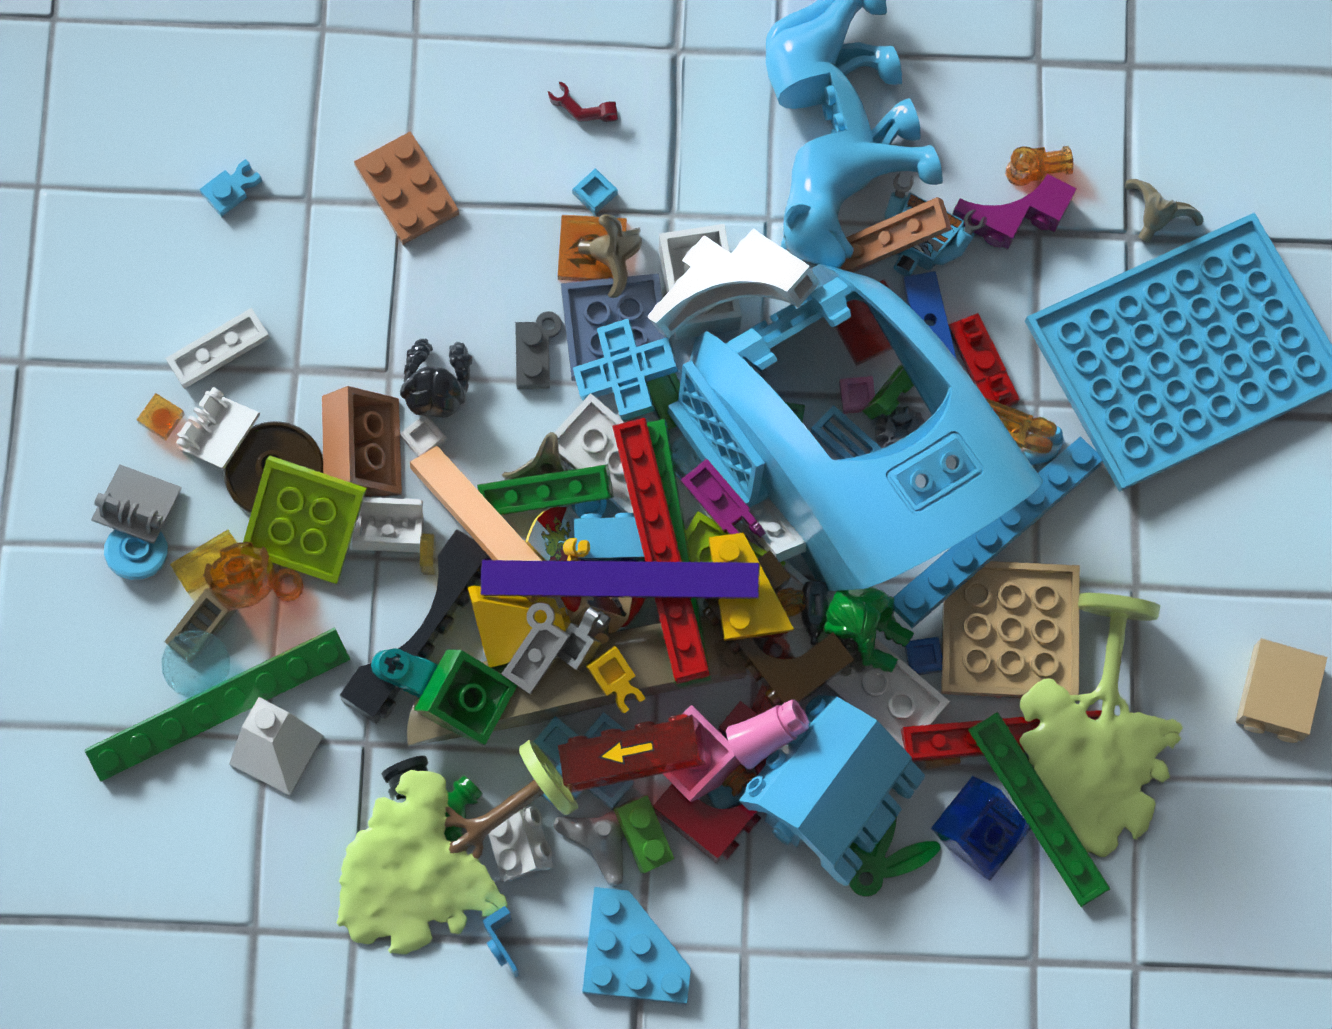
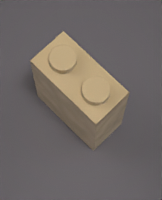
M1261 638L1253 647L1236 723L1243 724L1244 729L1250 732L1262 734L1264 731L1278 734L1277 738L1285 742L1297 743L1298 740H1304L1310 735L1328 657Z

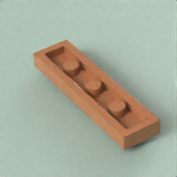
M936 197L846 237L854 248V252L851 258H847L839 269L854 273L952 230L943 199Z

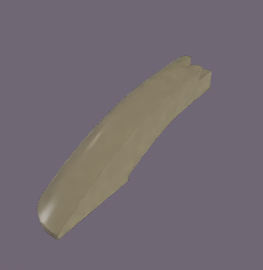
M704 615L700 617L711 674L710 681L682 687L676 686L661 623L609 633L608 642L599 646L590 661L591 663L614 646L617 647L636 675L629 680L631 686L639 689L644 697L742 679L748 675L743 667L747 664L739 652L734 655L723 641L724 636L721 628L718 625L712 627ZM557 656L533 693L529 694L517 685L493 731L542 723V721L553 719L555 716L561 717L616 703V695L614 691L608 696L605 695L587 668L584 672L578 671ZM509 663L491 668L502 674ZM633 693L627 694L624 701L636 699ZM417 697L410 711L407 724L408 747L463 737L439 726L414 711L420 699Z

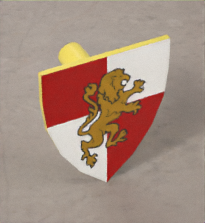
M553 507L543 511L534 520L525 542L543 561H567L568 556L563 551V545L566 540L575 538L568 507Z

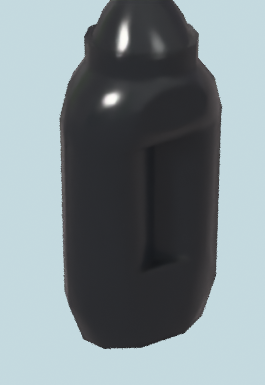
M805 582L802 588L801 619L806 627V632L811 637L810 643L814 646L818 644L817 638L823 632V627L827 622L828 589L825 582Z

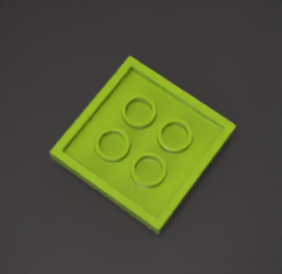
M269 456L266 460L240 552L337 584L340 580L367 488Z

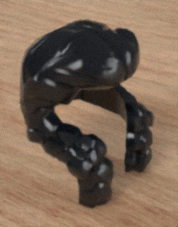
M428 339L415 341L411 349L407 351L404 383L401 386L400 395L405 399L411 412L421 416L431 415L446 418L453 415L460 405L465 403L466 393L469 388L468 382L470 381L472 355L468 353L464 343L455 342L454 345L449 347L450 364L455 369L457 379L452 373L441 367L427 366L417 371L420 364L428 358L430 351L433 350Z

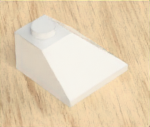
M258 697L241 728L229 764L291 796L321 742L323 734L291 713Z

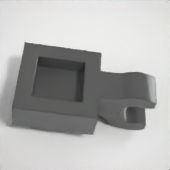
M589 607L579 626L570 623L565 632L571 637L558 656L574 669L584 672L587 668L586 665L590 663L601 645V642L595 636L607 628L611 618L602 611L597 612Z

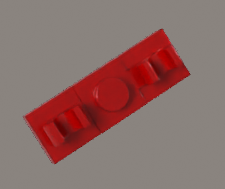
M979 313L948 324L952 340L971 379L993 410L997 412L1018 403L1020 400Z

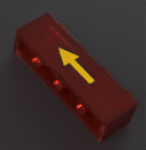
M679 714L669 717L668 722L655 724V722L647 721L636 724L634 726L635 729L632 730L608 729L602 731L599 737L589 739L588 736L571 737L567 740L568 743L558 745L564 786L573 793L706 765L700 724L694 717H689L687 714Z

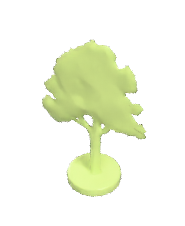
M1080 593L1078 600L1079 609L1111 617L1102 679L1096 690L1092 693L1070 695L1054 679H1043L1035 684L1029 692L1022 696L1020 709L1026 721L1030 722L1038 718L1040 725L1024 733L1020 738V744L1029 755L1030 763L1035 766L1034 769L1087 852H1091L1099 857H1106L1117 848L1118 836L1124 827L1132 833L1133 839L1136 840L1148 830L1156 803L1154 798L1140 791L1141 787L1149 783L1152 778L1163 783L1170 777L1165 762L1155 758L1167 746L1172 749L1181 740L1179 733L1183 727L1181 723L1174 719L1165 720L1141 712H1129V706L1120 697L1118 691L1127 619L1141 621L1157 620L1160 605L1155 602L1128 596ZM1099 699L1103 700L1100 718L1097 720L1088 718L1086 714L1088 707ZM1117 705L1120 708L1119 716L1115 715V706Z

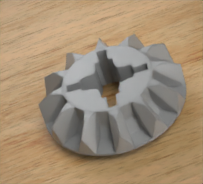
M906 406L896 407L888 416L881 414L875 426V438L881 448H885L905 437L901 435L899 438L896 437L892 440L896 432L894 424L902 427L910 423L907 431L908 435L917 430L925 423L921 413Z

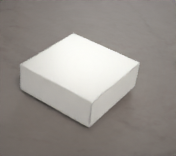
M428 415L420 417L400 433L401 438L417 457L435 446L441 447L447 442V437Z

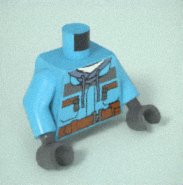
M901 172L895 176L893 185L896 191L891 193L884 214L885 220L927 202L911 192L906 197L905 192H908L914 184L913 176H911L909 186L902 187L898 184ZM976 209L969 211L965 215L964 220L947 212L952 230L897 253L899 258L893 267L894 270L903 276H911L917 265L926 270H931L935 265L943 266L955 260L964 253L974 238V231L986 225L987 218L983 217L979 225H974L971 217L976 212Z

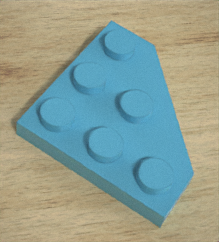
M594 887L582 993L687 1005L690 966L630 891Z

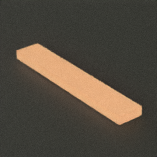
M438 446L410 461V469L492 560L542 561ZM526 597V598H527L531 603H533L534 601L538 600V599L541 598V597Z

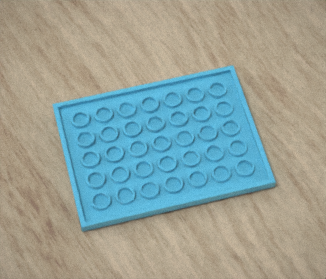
M1255 212L1029 315L1025 319L1027 327L1119 492L1332 392V344Z

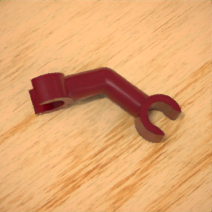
M559 82V87L564 92L562 97H555L548 91L550 102L555 106H563L579 122L592 120L613 122L618 120L616 102L614 101L601 103L598 107L582 108L570 96L568 86L565 83Z

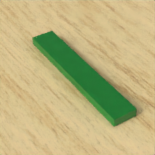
M997 711L970 728L968 731L1080 907L1109 891L1108 883L999 712Z

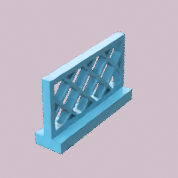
M689 361L683 364L678 401L668 405L667 413L703 462L705 459H708L749 508L766 500L768 490L761 482L765 462L694 363Z

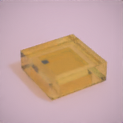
M422 533V536H420L421 573L423 575H435L434 534Z

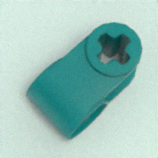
M396 648L379 651L375 654L371 663L372 671L376 677L419 698L422 696L438 664ZM393 658L392 663L396 665V669L388 671L389 666L384 663L385 659Z

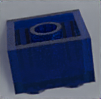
M975 776L969 779L930 828L949 850L989 881L1031 830L1023 816L999 788Z

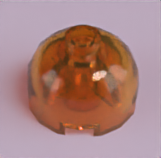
M252 542L235 543L219 551L221 557L214 561L212 565L207 563L205 566L204 577L211 593L218 601L230 608L240 609L256 605L266 598L273 588L275 570L265 547H262V549L253 547Z

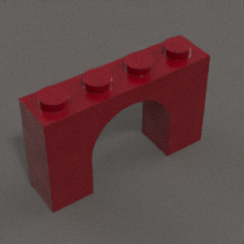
M740 701L720 724L718 731L728 740L726 733L728 726L746 721L758 714ZM768 757L754 767L756 777L766 765ZM673 784L667 788L653 805L655 814L716 864L722 857L728 860L740 846L736 840L742 832L746 831L750 834L762 819L758 815L759 811L748 810L743 804L730 809H718L705 804L700 799L690 802Z

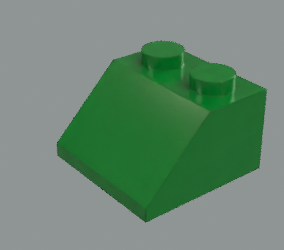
M446 650L414 711L449 731L485 746L517 685L463 650Z

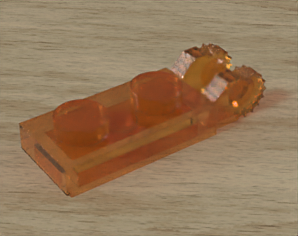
M985 398L1021 449L1024 447L1041 454L1051 452L1053 443L1047 437L1050 438L1056 434L1057 427L1054 422L1048 421L1043 417L1033 418L1032 415Z

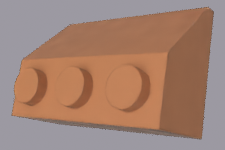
M346 386L323 395V473L367 488L364 497L397 496L402 494L399 398L351 386Z

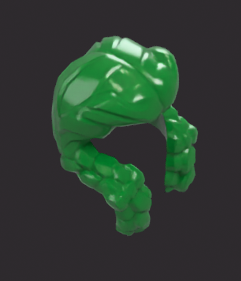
M873 586L865 589L838 590L826 613L825 633H834L840 639L852 638L857 642L863 665L869 667L872 664L873 668H880L884 672L892 673L898 659L889 653L874 649L876 629L878 632H884V637L887 640H893L894 643L903 647L909 644L914 635L913 631L902 627L896 622L894 617L895 598Z

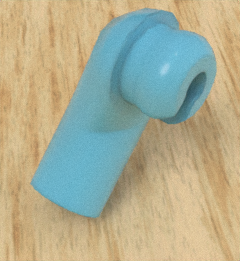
M1055 425L1048 426L1038 447L1022 450L1031 465L1052 461L1057 457L1064 441L1062 429Z

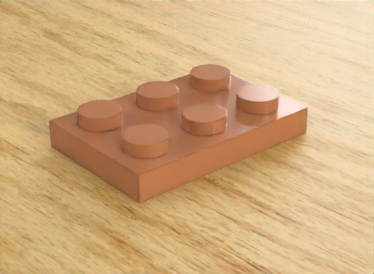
M411 131L354 161L355 168L402 245L459 215V209Z

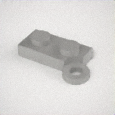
M536 603L528 609L527 622L532 629L502 672L503 676L529 694L533 693L571 637L553 624L555 613L553 608L546 603ZM538 610H543L547 614V619L544 623H538L535 620V613Z

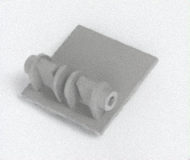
M119 464L105 493H98L94 505L98 507L91 521L154 544L182 487Z

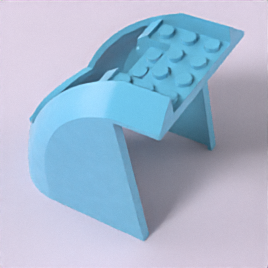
M818 264L811 268L820 283L799 308L790 304L769 316L772 320V323L769 325L766 320H763L726 343L706 331L695 337L690 361L697 367L765 462L761 482L768 490V498L806 542V552L801 553V556L816 581L825 582L828 591L865 589L885 582L920 565L981 530L1034 493L1042 485L1043 480L964 368L938 336L908 304L885 285L873 278ZM858 300L866 304L932 416L917 430L885 448L857 457L832 460L789 406L747 362H750L756 369L762 371L778 361L776 356L770 351L772 347L822 317L825 318L832 328L851 317V312L846 302ZM948 456H952L956 461L954 469H949L946 466ZM918 475L924 476L926 480L923 488H919L915 483Z

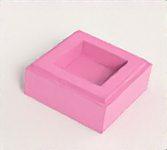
M873 376L845 378L839 381L843 414L862 412L875 396Z

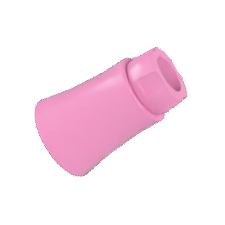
M790 700L781 706L776 705L751 719L728 726L726 733L731 749L744 767L751 770L776 750L795 740L797 735L809 729V720L799 703L795 700Z

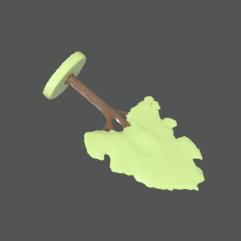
M528 740L519 747L520 755L534 780L515 794L509 796L485 815L473 819L463 818L447 805L446 780L439 773L414 770L404 773L400 778L396 791L399 794L405 795L406 801L399 803L386 797L376 799L373 815L368 821L369 828L359 831L356 834L355 840L346 848L347 855L343 859L342 875L339 879L342 887L339 896L340 907L337 925L339 927L345 926L349 931L351 939L356 943L372 944L378 937L391 936V947L388 949L390 954H408L431 942L433 937L428 922L432 920L440 923L447 922L450 933L461 934L468 919L463 912L464 910L482 911V917L490 916L504 906L507 908L506 897L499 892L485 865H482L478 860L484 849L483 841L493 829L543 794L564 815H569L578 809L577 802L566 782L538 745L532 740ZM451 826L465 828L468 831L458 840L452 842L447 841L444 835L445 829ZM472 845L475 846L473 852L471 854H467V848H469Z

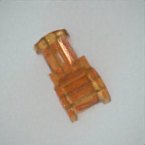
M1027 146L1018 147L1013 151L1010 162L1006 167L1005 175L1007 180L1013 185L1025 186L1031 181L1044 180L1047 174L1064 172L1066 175H1071L1074 169L1071 148L1063 146L1061 150L1046 152L1045 147L1033 149Z

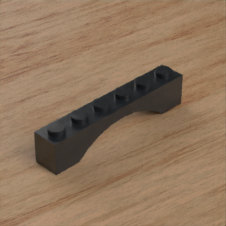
M458 529L454 531L437 556L439 572L437 590L429 613L414 635L398 648L427 660L435 649L433 645L435 639L439 634L444 636L452 626L454 618L451 616L458 606L463 608L469 602L468 587L473 586L478 578L481 580L482 560H491L489 555L474 539ZM393 658L385 659L384 663L389 666L388 671L396 669V665L392 663ZM370 663L357 669L339 696L343 703L377 724L381 717L386 719L396 705L394 698L401 688L376 677Z

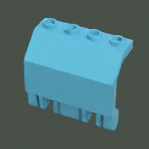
M817 695L807 704L805 709L809 720V729L797 735L795 740L768 756L766 765L758 776L747 784L746 792L739 801L748 810L767 813L790 827L820 858L821 866L837 882L847 886L855 876V870H859L863 864L860 858L849 848L852 842L856 843L860 849L871 853L876 846L875 843L881 840L894 822V816H898L902 810L899 804L891 797L889 791L893 788L900 796L910 799L914 794V790H917L925 779V775L912 762V757L878 720L837 696Z

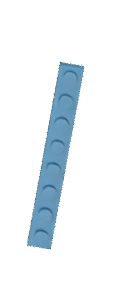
M1080 436L1038 472L1043 483L1034 493L992 523L952 546L894 596V611L913 629L1099 468L1103 462L1097 451Z

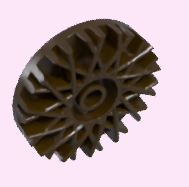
M281 421L264 422L252 426L223 469L225 485L232 500L243 512L246 511L249 516H251L266 460L269 456L323 473L321 450L315 440L302 428Z

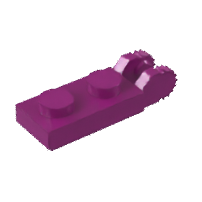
M705 459L681 479L684 487L724 533L727 532L728 535L739 533L734 525L744 519L754 535L761 538L766 534L762 526L750 513V508L708 459Z

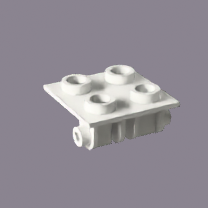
M213 387L210 392H205V396L199 403L203 410L196 407L193 410L199 416L198 419L189 416L188 420L190 422H187L181 432L177 434L179 439L176 444L179 445L178 448L224 469L260 416V413L223 397L224 394Z

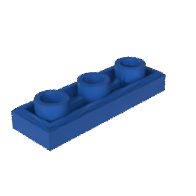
M936 271L903 277L908 305L923 321L931 320L935 324L929 327L956 358Z

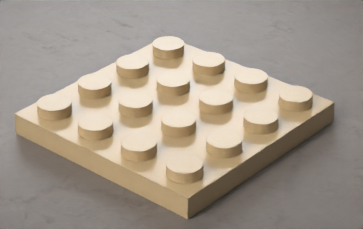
M990 561L949 596L942 604L941 694L1022 698L1035 684L1043 679H1054L1070 695H1079L1078 600L1080 594V565Z

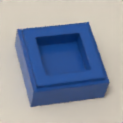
M939 637L910 640L909 644L905 646L908 666L918 675L941 672L942 653Z

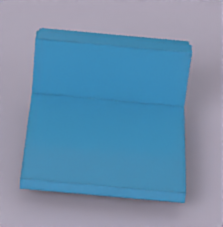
M504 906L482 921L487 934L491 938L486 943L499 965L502 967L507 963L516 978L519 976L518 969L494 933V931L512 920L510 911Z

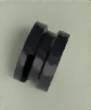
M416 756L388 767L381 773L385 783H389L390 789L388 793L391 800H394L395 797L397 800L406 798L405 795L399 794L396 791L400 778L404 773L410 770L428 771L426 766L429 763L426 756Z

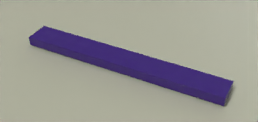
M482 560L481 595L759 599L760 564L742 562Z

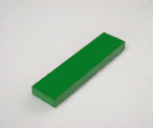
M608 464L477 485L478 491L500 515L614 498Z

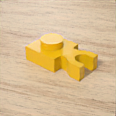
M614 646L586 665L605 695L608 696L614 691L616 704L622 713H626L629 710L624 703V698L627 694L633 693L638 702L646 699L639 689L631 686L629 680L636 675L617 647Z

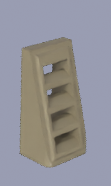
M205 588L164 642L188 662L192 663L237 611V608L215 590ZM210 602L221 610L219 615L207 607ZM202 613L213 623L208 626L197 616ZM191 623L204 633L201 638L188 628ZM182 634L195 643L192 649L179 639Z

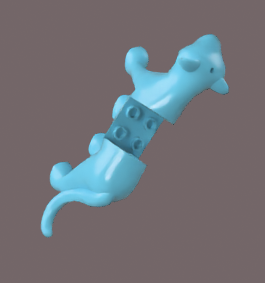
M817 0L813 4L789 14L776 22L766 37V67L769 81L774 89L779 105L784 108L799 109L822 104L825 120H831L833 127L831 134L818 137L806 143L798 150L792 168L790 195L784 213L781 248H788L795 257L815 265L823 264L839 269L847 258H851L854 248L841 229L838 214L844 200L865 188L872 179L891 172L912 171L918 172L919 178L926 184L937 185L943 183L941 163L932 145L923 147L891 145L897 135L910 141L921 139L920 122L911 99L908 98L896 104L871 130L863 103L855 88L846 77L855 69L867 66L877 70L879 77L886 84H902L901 64L894 46H874L861 42L843 44L855 14L863 7L866 12L872 15H885L887 13L886 0Z

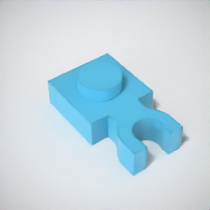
M246 159L238 164L236 171L231 176L224 170L200 188L203 197L221 217L247 198L244 189L255 187L262 182L258 172L251 177L243 176L246 171L251 169L250 163Z

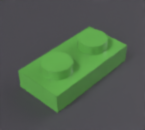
M902 364L896 368L862 410L871 420L881 414L888 416L900 403L897 397L902 392L905 394L914 386Z
M643 795L613 809L640 873H646L675 859L648 795Z

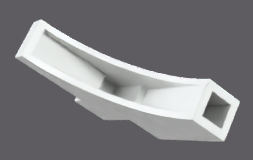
M754 229L746 238L739 242L732 254L706 236H703L682 260L689 270L677 280L675 286L655 305L653 311L647 317L659 333L670 338L680 327L699 313L718 304L747 297L773 298L785 301L799 308L820 282L807 264Z

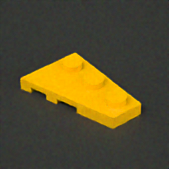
M744 533L709 537L712 562L759 563ZM761 565L759 599H718L724 641L793 632L794 630Z

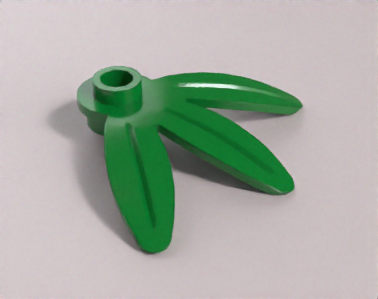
M894 816V822L881 840L875 843L876 846L871 853L860 849L854 842L850 845L849 848L860 858L863 864L859 870H855L856 874L850 881L849 886L859 896H872L881 889L883 878L900 876L925 865L940 851V844L937 841L915 843L885 858L895 833L897 816ZM867 872L871 874L873 880L870 885L865 886L861 884L859 877L862 873Z

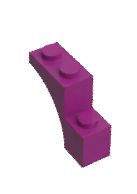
M1047 174L1034 191L1017 201L1003 205H981L960 198L952 215L964 220L965 215L969 211L976 209V212L971 217L972 223L979 225L983 217L987 218V222L983 228L975 230L974 233L982 236L991 246L1003 247L1008 250L1025 218L1031 220L1035 227L1041 230L1049 229L1055 233L1077 188Z

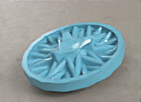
M114 530L109 534L104 544V558L108 567L116 575L129 580H142L155 575L163 568L168 558V543L161 531L153 544Z

